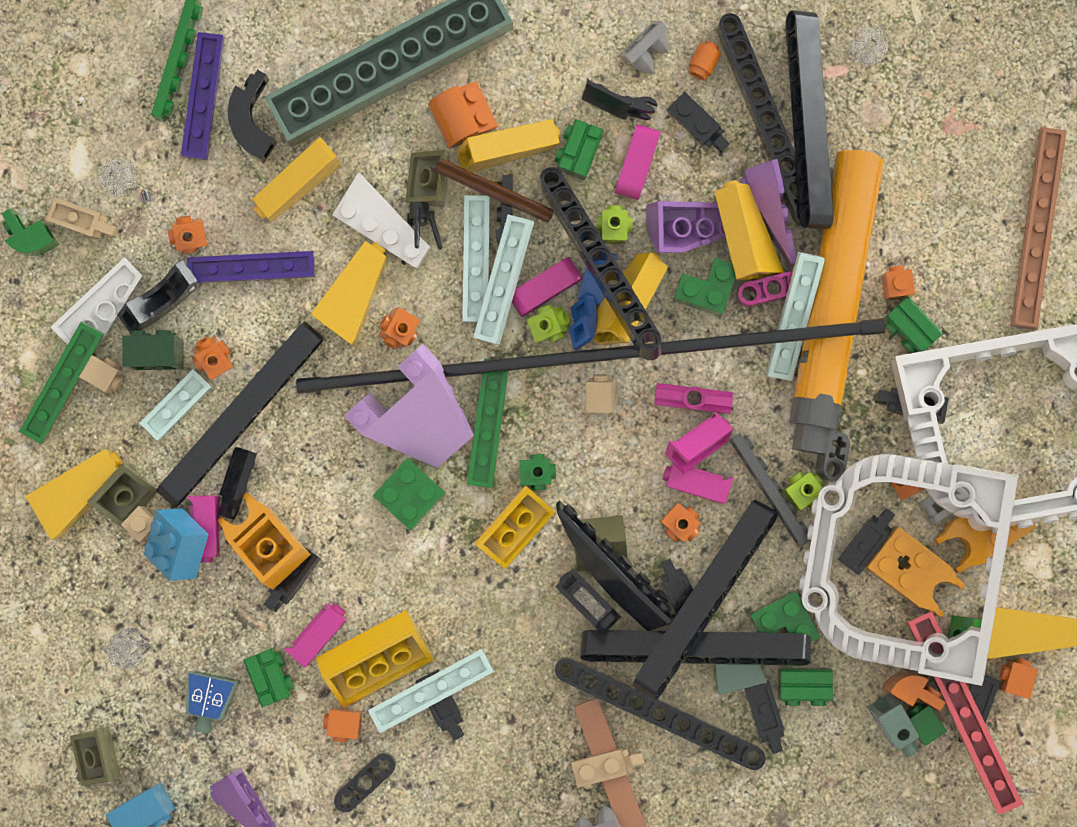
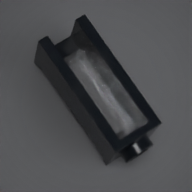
M574 569L565 573L555 586L603 635L621 618Z

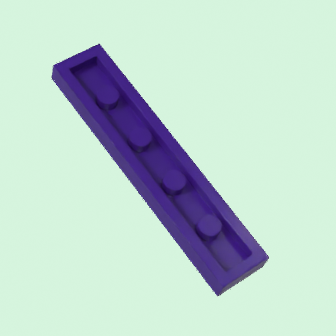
M198 32L181 150L183 158L208 160L225 38L223 35Z
M314 251L187 257V267L192 270L194 277L197 279L196 283L315 277Z

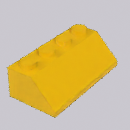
M407 610L316 657L323 680L343 708L434 661Z

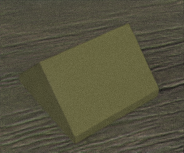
M438 150L411 153L406 203L425 202L429 206H445L448 177L435 172V166L439 159L450 162L448 151Z
M121 464L87 502L122 527L121 524L138 506H145L157 492L156 488L131 465Z
M623 515L581 519L583 523L588 521L596 529L597 532L595 534L602 540L606 538L614 546L615 553L620 557L622 555L627 557ZM575 550L577 571L588 570Z
M109 726L70 736L81 786L110 782L121 776Z

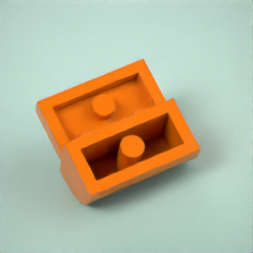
M477 81L461 87L458 85L435 96L428 103L449 149L461 145L469 137L487 133L498 127Z
M901 672L891 676L882 687L886 692L911 706L919 699L925 704L930 705V707L941 711L946 703L940 699V692L926 685L929 679L911 672Z

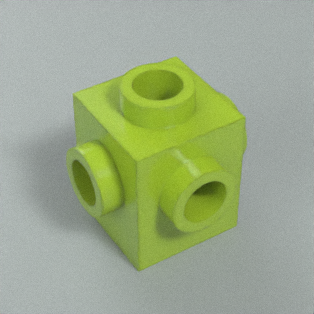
M612 205L607 206V210L602 209V216H597V231L601 232V238L604 243L627 244V232H632L633 217H628V210H622V206ZM616 222L618 226L614 227L610 223Z
M552 304L538 309L539 314L526 319L536 343L548 340L551 343L565 338L564 333L568 332V327H570V317L563 309V306L553 308Z
M799 471L788 479L791 484L782 489V493L791 502L796 511H800L806 506L811 509L814 499H818L819 493L824 486V483L816 473L813 475L811 472L803 474Z

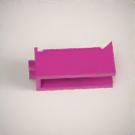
M714 412L712 418L709 417L678 439L677 442L669 441L665 455L685 474L728 443L733 429L726 419L721 418L717 412Z
M672 462L671 466H666L662 480L667 481L665 487L726 504L734 476L723 480V476L697 468H692L683 474Z
M186 496L193 503V505H190V516L208 533L200 563L213 562V557H220V524L217 521L219 519V496Z
M326 603L324 606L327 609L322 608L294 640L292 643L294 646L283 648L303 667L308 666L348 620L344 616L346 612L338 604L334 603L331 605Z

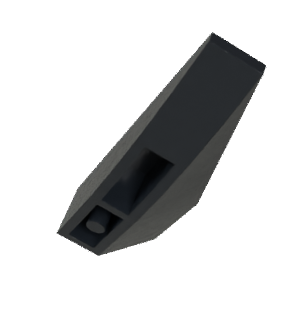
M559 500L556 503V510L569 540L582 562L607 594L646 631L669 625L672 622L670 614L671 608L668 605L669 599L666 594L660 589L655 590L644 573L640 572L638 574L632 568L633 565L624 555L620 557L615 553L614 546L606 538L603 540L595 534L597 532L596 529L588 521L583 523L577 517V511L570 504L565 506Z

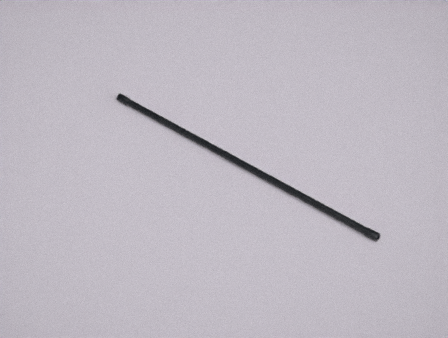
M884 318L852 323L662 342L661 355L853 335L885 334ZM655 343L644 344V346L650 348L656 345ZM630 345L442 365L445 377L639 358L641 356L635 346ZM398 369L330 377L296 379V388L298 394L328 389L406 382L410 380Z

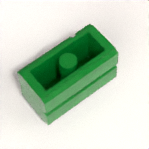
M575 119L573 125L568 124L563 137L567 139L564 149L559 147L554 162L558 163L557 168L563 173L586 180L604 130L578 119Z
M909 296L904 298L884 317L886 330L893 336L897 334L904 341L901 345L909 354L925 351L943 334Z
M275 647L243 660L262 708L293 695L292 690L295 689L291 676L284 673L282 666L285 665V660L281 651L276 652Z
M778 669V698L781 701H785V705L800 706V701H811L812 706H826V701H833L832 669Z

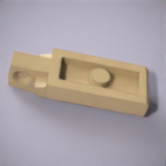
M56 197L53 198L45 219L47 222L92 238L101 239L102 233L116 238L119 228L107 223L108 217L103 216V214Z
M620 748L572 761L571 765L577 787L579 788L628 775L627 773L633 772L632 766L645 762L642 751L629 754L628 749L621 750Z

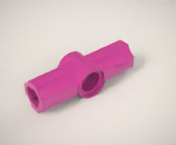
M657 383L654 405L682 408L690 411L698 410L731 414L733 392L703 389L696 386L686 387ZM696 392L699 394L700 403L694 406L690 405L687 402L688 393Z

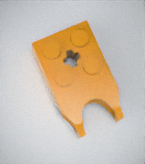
M247 492L243 496L249 508V515L245 522L240 525H232L222 516L217 521L222 526L225 539L232 546V549L260 582L273 590L311 554L270 508L258 502Z
M956 516L947 523L942 533L933 540L936 544H940L945 540L957 537L964 542L966 547L965 555L959 564L954 567L956 573H961L969 567L984 564L987 562L988 557H993L997 533H992V530L977 531L970 526L968 518L964 519ZM1035 524L1022 529H1018L1017 525L1010 526L1007 547L1035 529Z
M899 526L893 527L889 533L890 536L865 569L914 606L927 609L936 616L942 617L944 612L933 599L934 587L943 581L953 584L959 589H963L966 584L956 576L952 567ZM898 557H905V567L898 568Z

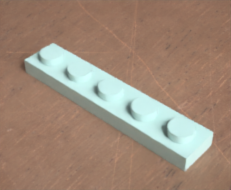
M464 195L462 319L464 323L478 322L489 283V196Z
M507 215L473 338L500 345L534 221Z
M798 252L777 330L807 327L825 261L823 257ZM803 341L773 344L766 375L792 381Z
M480 649L369 709L368 712L379 733H382L493 673L494 670L483 649Z

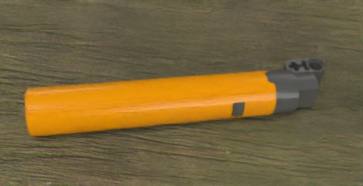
M841 150L836 154L831 180L833 223L829 229H823L818 256L823 257L825 261L807 327L852 323L857 320L884 160L877 154L861 150ZM854 335L804 340L802 345L801 360L789 423L796 425L792 450L818 454L816 474L822 480L837 481L846 471L850 440L844 433L837 432ZM833 440L838 443L837 447L832 445ZM829 454L836 455V458H829ZM830 462L834 466V473L831 476L827 473V465Z

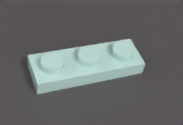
M192 369L139 424L157 441H160L213 387L195 369Z

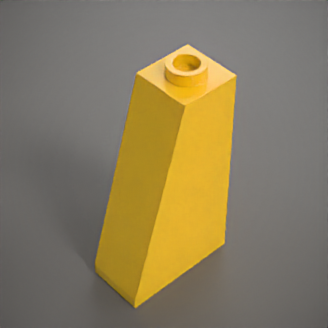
M553 119L469 137L456 150L460 167L473 173L553 150L560 143V131L554 125Z
M319 137L252 198L256 203L253 209L262 220L267 217L273 222L342 166L323 139Z
M737 180L724 183L723 188L714 192L736 279L758 280L784 273L749 184H741Z
M365 241L311 313L314 318L353 347L358 341L388 258L384 255L386 250L376 242L369 244Z
M653 252L636 254L623 272L645 310L668 268L661 261V257ZM604 298L596 309L597 327L594 339L592 340L599 345L628 343L630 339L608 301ZM624 300L621 301L619 304L622 306L629 305L631 302ZM635 321L631 325L637 326L639 321Z
M104 449L26 495L28 502L50 540H58L91 507L87 501L123 464L115 451L112 453L111 450Z
M996 607L988 652L989 659L1077 646V619Z

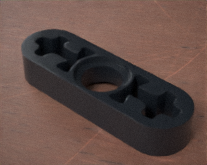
M385 752L378 754L337 792L334 798L335 807L341 812L352 811L393 773L396 767L395 758ZM379 759L383 761L388 759L390 761L388 765L390 770L382 769L377 774L381 777L378 781L375 774L369 771L368 768L372 767L374 771L380 765ZM362 775L369 776L372 779L371 788L367 790L361 789L358 785L359 777ZM352 784L355 791L361 794L362 797L359 798L356 794L350 800L351 806L348 804L343 806L340 803L342 801L340 795H349L353 791L349 787Z

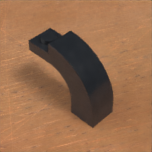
M257 69L255 74H250L245 81V90L235 85L229 99L228 120L231 131L238 143L250 156L264 164L277 142L273 137L258 129L253 121L254 105L269 82L267 75Z
M182 260L174 264L168 274L156 286L141 296L125 303L117 316L129 333L130 331H140L181 304L196 289L194 285L197 279L194 277L192 270Z

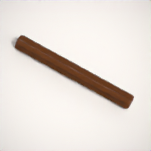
M439 159L435 166V172L544 222H549L553 216V209L444 159Z

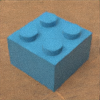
M182 508L156 510L151 523L148 541L145 545L144 555L169 581L196 579L208 533Z
M160 782L106 814V817L112 827H148L150 825L151 827H158L172 818L170 813L176 808L163 784Z

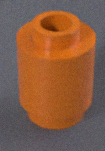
M710 41L699 43L689 63L688 73L697 79L706 81L707 77L712 75L722 55L719 51V46Z

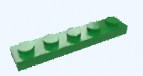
M199 0L185 1L151 115L156 120L166 122L167 116L170 117L173 112L174 102H172L174 92L177 93L181 86V78H179L181 69H185L188 63L189 56L186 54L189 44L192 45L195 40V23L200 21L202 17L203 7Z
M83 321L79 323L20 428V433L40 444L44 443L80 379V374L102 340L103 332Z
M508 371L482 374L467 485L493 488Z

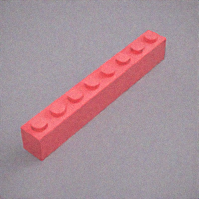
M932 611L906 622L914 640L917 642H925L934 633L943 634ZM933 642L930 644V649L933 653H943L944 648L941 643ZM932 676L943 701L946 702L945 706L995 812L1001 815L1023 805L965 682Z

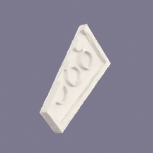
M358 172L332 215L418 269L431 247L421 236L419 248L416 249L414 247V229L367 179Z
M124 257L58 319L51 328L67 345L81 321L103 332L104 338L116 320L118 312L128 301L143 275Z

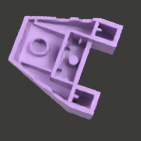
M422 344L398 366L414 385L410 391L389 410H386L369 392L344 417L361 435L438 468L469 441L474 434L461 406L458 405L453 395L454 391L451 384H448L441 363Z

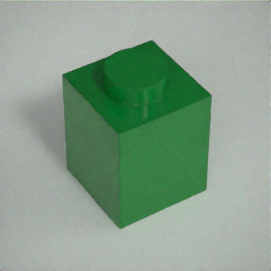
M918 703L908 709V717L919 735V741L923 745L927 746L947 732L930 705Z

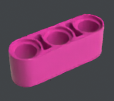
M639 124L636 125L615 189L616 194L639 201L661 131Z
M567 257L515 289L512 304L519 315L523 317L574 286L583 277L571 258Z
M793 271L742 284L736 293L737 302L743 307H753L785 299ZM776 283L779 286V294H770L767 291V284ZM744 289L754 291V300H745L742 296V291Z

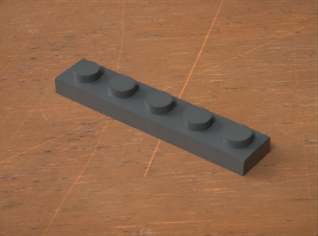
M739 433L729 439L773 509L778 512V517L797 546L800 547L810 541L807 539L808 528L802 521L798 522L793 515L796 513L795 508L788 499L784 501L779 492L782 491L780 485L774 478L770 479L765 472L768 470V467L761 457L756 458L752 452L754 446L748 436H742Z

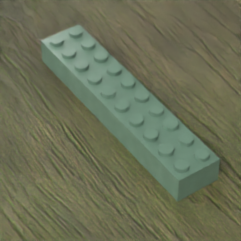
M446 0L266 95L264 98L288 143L293 147L513 30V22L501 0Z

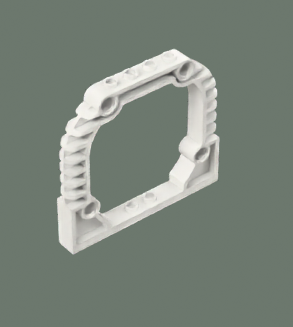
M1077 324L895 356L891 365L904 420L908 423L916 458L947 464L936 413L944 403V394L938 387L943 376L950 368V363L975 358L976 361H985L992 358V355L1001 354V357H1008L1016 354V351L1042 347L1044 356L1058 364L1065 371L1063 375L1065 385L1072 390H1077V377L1074 374V370H1077ZM924 397L932 398L935 406H928L924 402ZM1077 477L1063 489V492L1014 500L1010 526L1017 525L1018 529L1031 527L1034 525L1033 522L1042 520L1043 524H1050L1059 521V517L1068 516L1069 520L1077 519ZM962 487L956 489V496L960 500L969 499L970 494ZM925 488L939 506L955 516L964 519L968 518V522L973 529L977 531L992 530V533H997L998 528L987 526L979 518L978 512L973 507L959 508L951 503L949 493Z
M880 454L856 462L839 477L836 483L825 486L820 491L818 499L813 501L812 514L815 515L814 525L810 524L807 539L811 540L810 550L806 549L803 565H807L806 575L801 576L799 590H803L802 603L804 608L815 613L817 624L828 641L841 652L857 659L982 686L1019 475L899 455ZM872 482H893L947 492L953 505L959 508L973 507L987 526L998 528L993 557H988L985 572L990 573L989 582H983L981 598L986 599L981 628L970 626L964 632L950 639L944 634L934 633L925 642H917L864 631L852 626L837 611L839 592L835 584L829 580L839 517L845 515L853 507L857 489ZM958 487H966L970 492L969 499L960 500L956 496V489ZM829 490H834L839 494L840 499L838 503L833 504L828 501L827 493ZM811 593H820L823 598L822 604L813 603ZM933 642L941 643L944 648L943 653H933L930 649V644Z

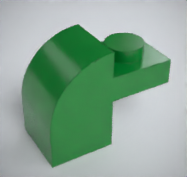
M8 209L1 213L5 220L2 222L5 230L9 235L13 234V236L5 241L14 250L27 256H39L59 245L45 222L39 220L25 228L17 212Z

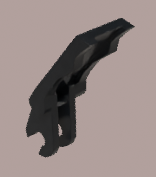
M588 78L582 92V100L623 120L628 116L642 120H651V117L646 113H655L651 105L656 107L658 105L656 100L648 96L632 98L630 96L618 95L608 90L602 84H596Z

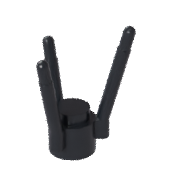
M411 203L409 205V213H407V223L411 227L412 225L414 226V247L416 249L419 248L420 227L428 225L427 221H429L437 247L442 249L441 238L435 222V212L429 210L428 203ZM404 260L401 261L403 265L406 264Z

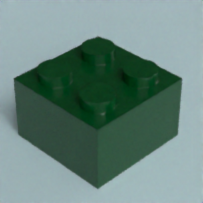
M157 330L156 335L146 333V331H130V335L122 336L123 367L133 371L184 370L183 339L176 336V333H171L170 330Z

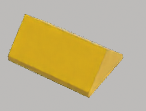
M525 485L474 544L506 569L554 515L555 511Z

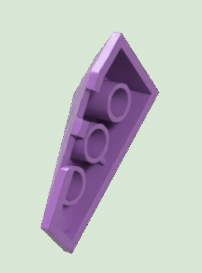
M778 159L746 169L742 174L743 178H740V183L749 184L769 235L787 265L791 267L795 265L796 255L792 232L790 228L785 226V223H788L789 215L787 207L784 203H781L782 193L785 192Z
M657 201L646 205L647 232L657 253H683L726 238L717 203Z
M241 767L210 786L212 789L210 795L217 805L221 804L222 808L244 827H276Z

